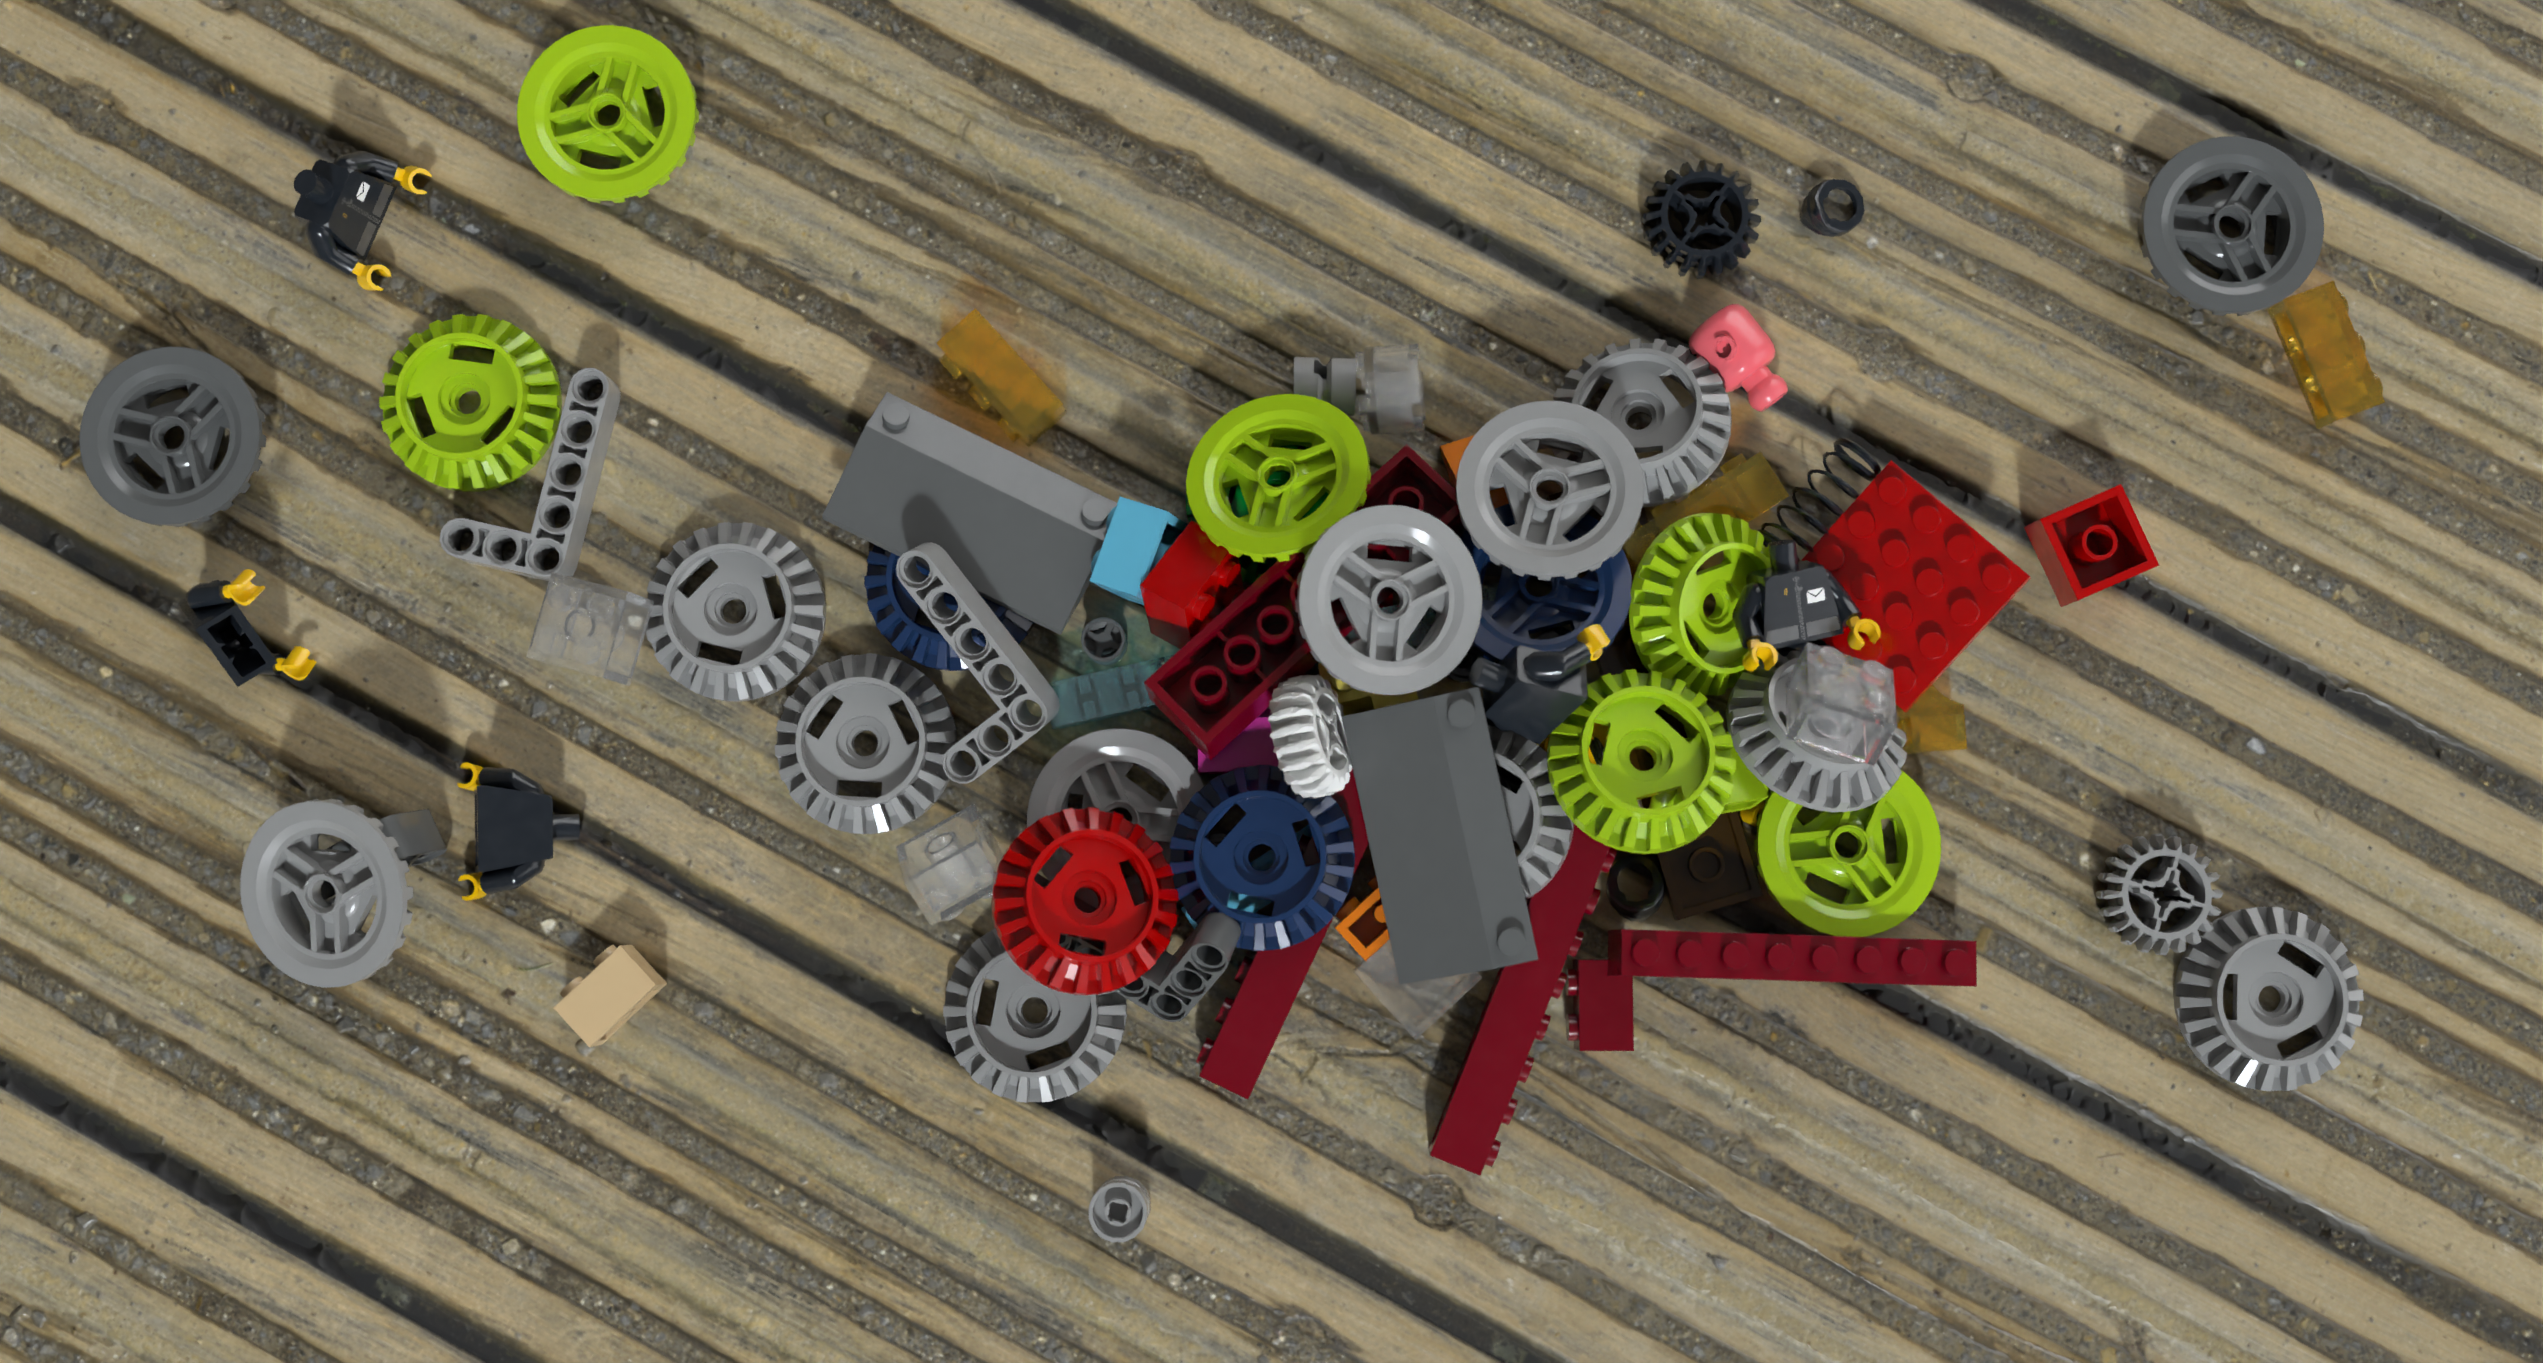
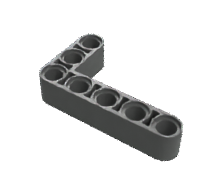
M1038 873L1035 875L1034 881L1043 888L1049 884L1050 880ZM1074 896L1075 905L1080 911L1091 913L1096 910L1093 906ZM1209 913L1201 920L1174 955L1164 951L1156 961L1157 963L1137 980L1114 991L1162 1020L1169 1022L1181 1021L1226 970L1241 935V928L1238 922L1224 913ZM1060 935L1059 946L1068 951L1102 956L1103 942Z

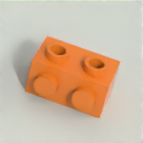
M1376 875L1367 883L1373 890L1360 902L1355 896L1348 900L1337 912L1336 917L1339 921L1333 926L1365 961L1389 940Z

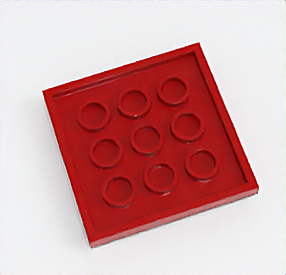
M1892 460L1829 528V533H1825L1813 546L1814 552L1809 551L1801 559V561L1822 564L1825 569H1828L1848 592L1861 611L1862 616L1860 620L1871 619L1878 624L1881 630L1880 637L1875 644L1870 641L1866 633L1858 632L1865 643L1861 650L1852 649L1848 645L1847 636L1851 631L1849 627H1843L1844 634L1822 638V640L1826 644L1834 646L1835 652L1851 666L1866 675L1883 694L1906 713L2031 579L2030 575Z

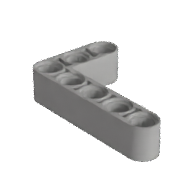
M584 368L573 375L565 399L531 533L465 518H455L448 521L440 532L439 541L442 549L447 554L471 564L549 582L561 583L571 578L579 562L620 403L621 393L618 385L602 371L595 368ZM603 383L601 396L593 401H588L587 393L589 388L593 384ZM591 424L592 434L590 438L585 442L578 443L576 439L578 430L584 425ZM580 466V479L573 485H567V472L573 467ZM564 508H569L570 519L568 523L563 527L556 528L555 517L557 513ZM472 531L474 535L472 545L467 550L461 551L459 546L461 537L466 532ZM514 540L516 552L511 559L504 561L502 549L506 543ZM557 550L559 553L557 566L546 571L544 567L546 555L551 551Z
M932 542L923 543L901 555L896 565L897 577L999 707L996 713L964 736L944 754L942 764L947 777L956 783L968 784L1047 725L1058 714L1060 703L1054 689L947 552L938 544ZM917 556L927 561L930 569L929 576L922 574L916 566ZM945 592L955 597L958 603L957 611H953L946 606L944 602ZM972 628L978 629L984 634L986 638L985 647L974 642L971 633ZM1000 664H1004L1012 670L1014 674L1013 682L1007 681L1001 676L999 672ZM1027 700L1035 701L1040 706L1042 717L1034 716L1029 712ZM994 725L1006 730L1009 738L1008 742L1001 741L996 737ZM962 751L969 752L974 757L975 767L969 766L964 762L961 754Z

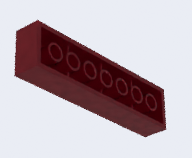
M1407 444L1371 476L1370 484H1367L1366 487L1367 498L1365 503L1356 509V511L1379 505L1406 506L1434 516L1452 529L1455 534L1464 528L1460 520L1456 490ZM1368 543L1367 558L1409 562V550L1401 546ZM1303 552L1291 554L1289 561H1277L1144 682L1149 699L1209 760H1212L1269 707L1273 690L1278 688L1279 683L1288 681L1292 677L1304 675L1318 662L1310 653L1311 648L1306 639L1301 635L1299 614L1295 609V600L1298 596L1297 578L1305 563ZM1390 587L1381 589L1377 595V605L1379 606L1395 590ZM1338 598L1331 601V609L1335 624L1344 638L1353 630V627Z

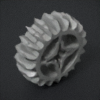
M2151 834L2149 841L2144 836H2138L2133 838L2132 847L2128 844L2118 846L2117 851L2121 859L2108 857L2105 860V863L2113 872L2100 873L2097 876L2101 882L2107 883L2108 886L2107 890L2097 891L2095 895L2099 899H2107L2109 906L2102 907L2098 913L2101 916H2114L2107 929L2110 932L2123 930L2120 942L2124 945H2132L2136 942L2137 951L2142 953H2148L2153 948L2156 955H2167L2170 948L2176 953L2184 952L2186 950V942L2191 945H2197L2202 942L2198 930L2211 932L2214 929L2206 917L2207 915L2218 916L2221 913V910L2211 905L2212 899L2221 898L2224 893L2218 889H2211L2210 883L2217 881L2220 875L2217 872L2206 873L2204 871L2211 859L2207 856L2195 858L2198 846L2186 844L2182 847V840L2178 836H2170L2165 841L2162 834ZM2154 857L2159 858L2157 867L2151 869L2148 878L2145 880L2132 879L2133 874L2140 865ZM2180 872L2186 880L2189 894L2180 886ZM2161 887L2158 891H2164L2165 897L2174 900L2157 901L2159 898H2154V892L2143 888ZM2129 895L2138 901V918L2131 908ZM2173 909L2186 910L2182 918L2174 926L2159 932L2161 922L2167 921V917Z

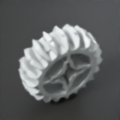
M1300 675L1279 683L1278 688L1273 690L1272 700L1269 703L1271 715L1268 721L1271 724L1272 731L1269 736L1273 739V752L1276 753L1279 761L1278 768L1283 770L1284 780L1287 784H1291V789L1295 794H1300L1303 798H1319L1344 790L1345 784L1349 783V772L1352 771L1341 718L1344 716V706L1339 704L1338 694L1335 690H1332L1331 684L1327 680H1323L1320 675Z

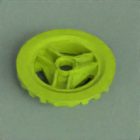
M600 25L588 27L570 33L554 42L531 66L519 93L517 104L518 131L529 159L538 171L553 185L575 198L577 196L582 197L589 202L601 203V201H612L614 203L626 202V198L638 196L641 198L650 194L649 189L658 184L663 186L670 180L669 175L677 166L679 168L682 167L686 161L685 154L689 146L694 145L696 139L694 130L696 123L699 122V111L696 107L697 95L681 62L670 49L654 37L642 31L624 26ZM598 75L599 78L568 107L566 104L574 91L585 81ZM659 87L664 102L665 114L663 125L654 127L645 90ZM615 105L620 109L618 121L610 126L599 124V111L604 106ZM582 152L620 160L621 163L619 168L596 169L580 164Z
M477 314V316L452 315V319L443 322L436 320L430 323V328L422 333L415 332L408 338L410 343L402 351L397 350L392 358L394 364L389 373L385 372L382 380L385 389L384 395L379 397V407L383 410L384 417L381 424L383 432L390 439V447L393 452L405 463L404 465L412 472L437 486L454 491L480 492L492 490L507 485L525 475L541 460L549 449L556 435L562 411V394L559 378L545 350L530 335L512 323L483 314ZM468 347L486 348L494 351L492 364L453 359V354L455 350ZM468 391H477L481 398L479 408L470 414L462 413L459 407L462 395ZM421 396L436 432L428 437H424L415 414V399ZM510 407H512L515 411L508 426L494 441L487 445L484 439Z
M1277 394L1265 396L1231 410L1208 429L1199 441L1190 459L1186 477V493L1190 508L1199 527L1216 546L1222 545L1227 548L1231 555L1239 558L1243 554L1248 555L1256 562H1264L1266 557H1276L1279 562L1289 561L1291 554L1303 552L1306 556L1308 550L1314 546L1319 536L1327 528L1339 521L1340 518L1355 512L1358 506L1364 505L1367 498L1366 487L1371 481L1370 459L1360 431L1354 422L1334 405L1306 395ZM1287 445H1300L1310 448L1301 450L1279 447ZM1284 470L1291 474L1289 480L1282 486L1273 487L1267 484L1269 476L1276 471ZM1237 484L1240 485L1249 511L1248 515L1240 518L1233 514L1228 500L1230 488ZM1325 492L1329 494L1316 511L1300 520Z
M1693 514L1669 525L1648 547L1633 579L1629 607L1632 640L1637 654L1648 672L1651 670L1662 672V678H1668L1673 681L1678 678L1686 682V687L1696 694L1701 692L1704 696H1718L1725 694L1727 688H1733L1742 673L1747 671L1742 665V660L1749 650L1743 648L1732 613L1743 587L1746 586L1748 573L1771 567L1768 547L1763 545L1764 536L1759 531L1750 529L1748 522L1726 514ZM1723 551L1724 560L1720 564L1696 572L1708 558ZM1712 593L1716 605L1714 612L1707 617L1703 611V603L1705 598ZM1685 628L1698 643L1699 655L1691 646Z
M1636 669L1624 670L1621 674L1611 675L1609 673L1600 676L1597 681L1589 685L1587 684V699L1550 734L1547 747V770L1552 790L1558 803L1570 820L1594 840L1611 848L1630 853L1651 854L1670 851L1688 844L1703 834L1723 811L1734 786L1732 784L1733 775L1736 771V759H1733L1732 747L1734 745L1731 734H1726L1722 725L1724 719L1718 711L1714 713L1707 704L1708 699L1701 692L1696 694L1688 689L1686 682L1678 678L1674 681L1662 678V672L1652 670L1649 673H1637ZM1661 709L1674 716L1687 728L1693 740L1690 743L1687 742L1655 712ZM1594 723L1609 726L1600 765L1590 763L1588 755ZM1635 749L1648 751L1654 759L1653 768L1648 771L1636 769L1630 762V752ZM1677 789L1682 800L1680 803L1657 809L1640 808L1637 801Z
M1851 753L1856 758L1867 756L1865 754ZM1902 771L1893 787L1876 803L1856 811H1822L1805 825H1802L1796 817L1803 807L1802 805L1780 796L1773 790L1770 791L1756 823L1758 830L1757 838L1754 840V851L1757 852L1759 863L1757 868L1760 877H1763L1768 887V893L1773 900L1778 902L1784 909L1783 912L1790 918L1802 923L1808 929L1829 936L1864 937L1875 935L1897 926L1912 915L1924 902L1933 887L1939 870L1941 835L1935 812L1928 798L1915 781ZM1889 818L1893 826L1897 847L1895 863L1886 864L1881 819ZM1843 832L1853 834L1858 841L1857 853L1851 858L1840 856L1835 848L1836 839ZM1808 873L1848 890L1843 903L1839 904L1812 892L1804 884Z

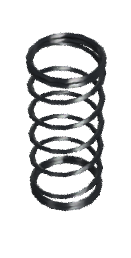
M1838 438L1833 443L1835 452H1826L1823 455V465L1826 471L1816 469L1810 470L1807 473L1811 489L1795 487L1792 490V499L1796 507L1779 505L1776 508L1777 517L1781 525L1763 523L1761 529L1757 530L1764 536L1765 541L1763 545L1768 547V543L1781 540L1774 534L1764 530L1766 526H1772L1788 533L1807 552H1814L1813 547L1806 540L1787 527L1780 515V510L1787 508L1802 514L1820 533H1829L1828 529L1820 521L1802 509L1795 493L1798 490H1802L1815 495L1831 512L1840 517L1844 513L1843 510L1817 491L1811 480V475L1813 473H1820L1830 477L1840 489L1856 500L1859 493L1847 482L1832 473L1826 458L1829 455L1838 456L1849 468L1870 482L1881 472L1878 462L1857 443L1847 438ZM1842 446L1860 456L1871 467L1873 472L1851 458Z

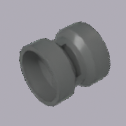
M1101 617L1093 619L1087 623L1082 631V648L1089 658L1099 665L1108 666L1116 664L1122 660L1127 652V636L1119 623L1111 618Z

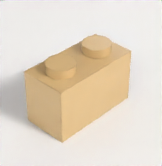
M614 945L609 946L593 961L596 968L586 978L576 977L560 992L563 999L554 1007L555 1011L588 1047L603 1045L667 984L633 945H620L618 948Z

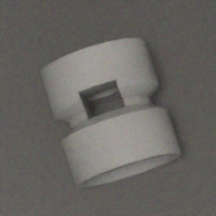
M1294 357V394L1321 399L1334 405L1346 415H1355L1356 358H1331L1328 364H1322L1318 357Z
M1115 1176L1106 1180L1093 1195L1089 1205V1221L1093 1230L1101 1238L1110 1242H1126L1135 1238L1144 1228L1151 1211V1199L1147 1189L1138 1180L1129 1176Z

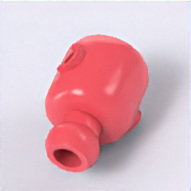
M1731 304L1724 307L1703 322L1690 336L1689 348L1693 356L1696 358L1701 356L1709 363V369L1714 374L1718 373L1727 393L1742 386L1748 394L1749 404L1759 412L1765 411L1788 392L1785 380L1781 376L1773 374L1767 367L1774 359L1776 353L1773 342L1745 307L1739 304Z

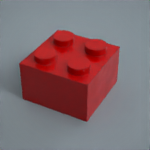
M2122 484L2043 517L2024 527L2061 607L2159 566Z
M1192 520L1140 585L1151 633L1179 649L1187 644L1245 591L1239 558L1231 555L1227 548L1222 545L1216 546L1209 539L1208 535L1201 530L1198 523Z

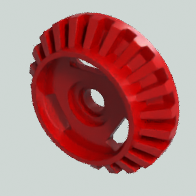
M1087 807L1085 809L1068 808L1051 815H1046L1026 828L1011 843L999 863L994 877L991 899L992 915L999 939L1014 963L1032 979L1048 988L1074 995H1098L1122 988L1149 971L1157 963L1156 961L1171 941L1170 936L1178 918V915H1176V904L1179 900L1171 866L1165 860L1162 854L1163 849L1157 841L1153 842L1145 833L1146 830L1143 827L1127 821L1121 814ZM1061 846L1071 857L1049 884L1043 888L1034 881L1035 875L1058 847ZM1128 861L1134 868L1141 882L1144 903L1134 905L1119 863ZM1090 888L1097 894L1098 906L1094 912L1085 913L1076 907L1074 896L1078 889ZM1060 935L1103 942L1102 956L1068 951L1059 946Z

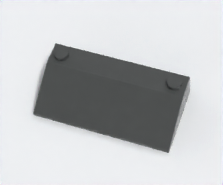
M886 392L865 425L822 517L823 520L899 557L923 543L932 542L938 544L947 552L980 596L1061 635L1090 584L1092 559L1095 553L1102 547L1107 533L1106 521L1108 515L1117 506V503ZM917 556L916 565L930 571L927 561Z
M1479 687L1342 716L1399 984L1492 970L1538 960Z

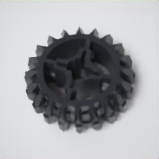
M1703 160L1698 163L1696 172H1694L1692 166L1686 162L1680 167V175L1670 169L1664 176L1665 183L1661 181L1655 182L1652 187L1655 196H1648L1644 203V206L1650 211L1643 214L1641 222L1651 227L1644 233L1645 241H1658L1651 250L1652 256H1659L1663 252L1668 255L1663 263L1664 268H1670L1675 261L1681 264L1678 270L1680 276H1685L1689 268L1692 267L1694 268L1697 280L1702 279L1708 267L1714 277H1718L1723 272V265L1733 270L1739 263L1737 257L1745 259L1749 255L1751 249L1748 244H1754L1759 236L1752 228L1757 227L1761 223V216L1751 213L1758 207V199L1745 198L1752 188L1751 183L1743 184L1740 187L1735 184L1739 178L1738 171L1732 172L1729 178L1722 175L1724 170L1723 163H1718L1713 172L1708 171L1707 162ZM1702 190L1712 194L1707 198L1697 199L1690 194L1684 196L1682 193ZM1723 202L1727 204L1732 213L1734 232L1727 228L1729 223L1721 216L1720 206ZM1668 207L1675 211L1674 217L1681 222L1683 232L1679 238L1675 236L1670 228ZM1712 207L1703 226L1698 225L1695 231L1691 233L1690 231L1698 215H1704L1707 209ZM1701 240L1707 241L1713 246L1718 243L1721 247L1712 250H1699L1690 246L1694 242Z

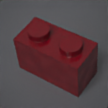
M1573 959V969H1566L1567 979L1565 982L1566 995L1573 996V1014L1566 1015L1567 1041H1574V1049L1578 1051H1634L1633 976H1608V959Z

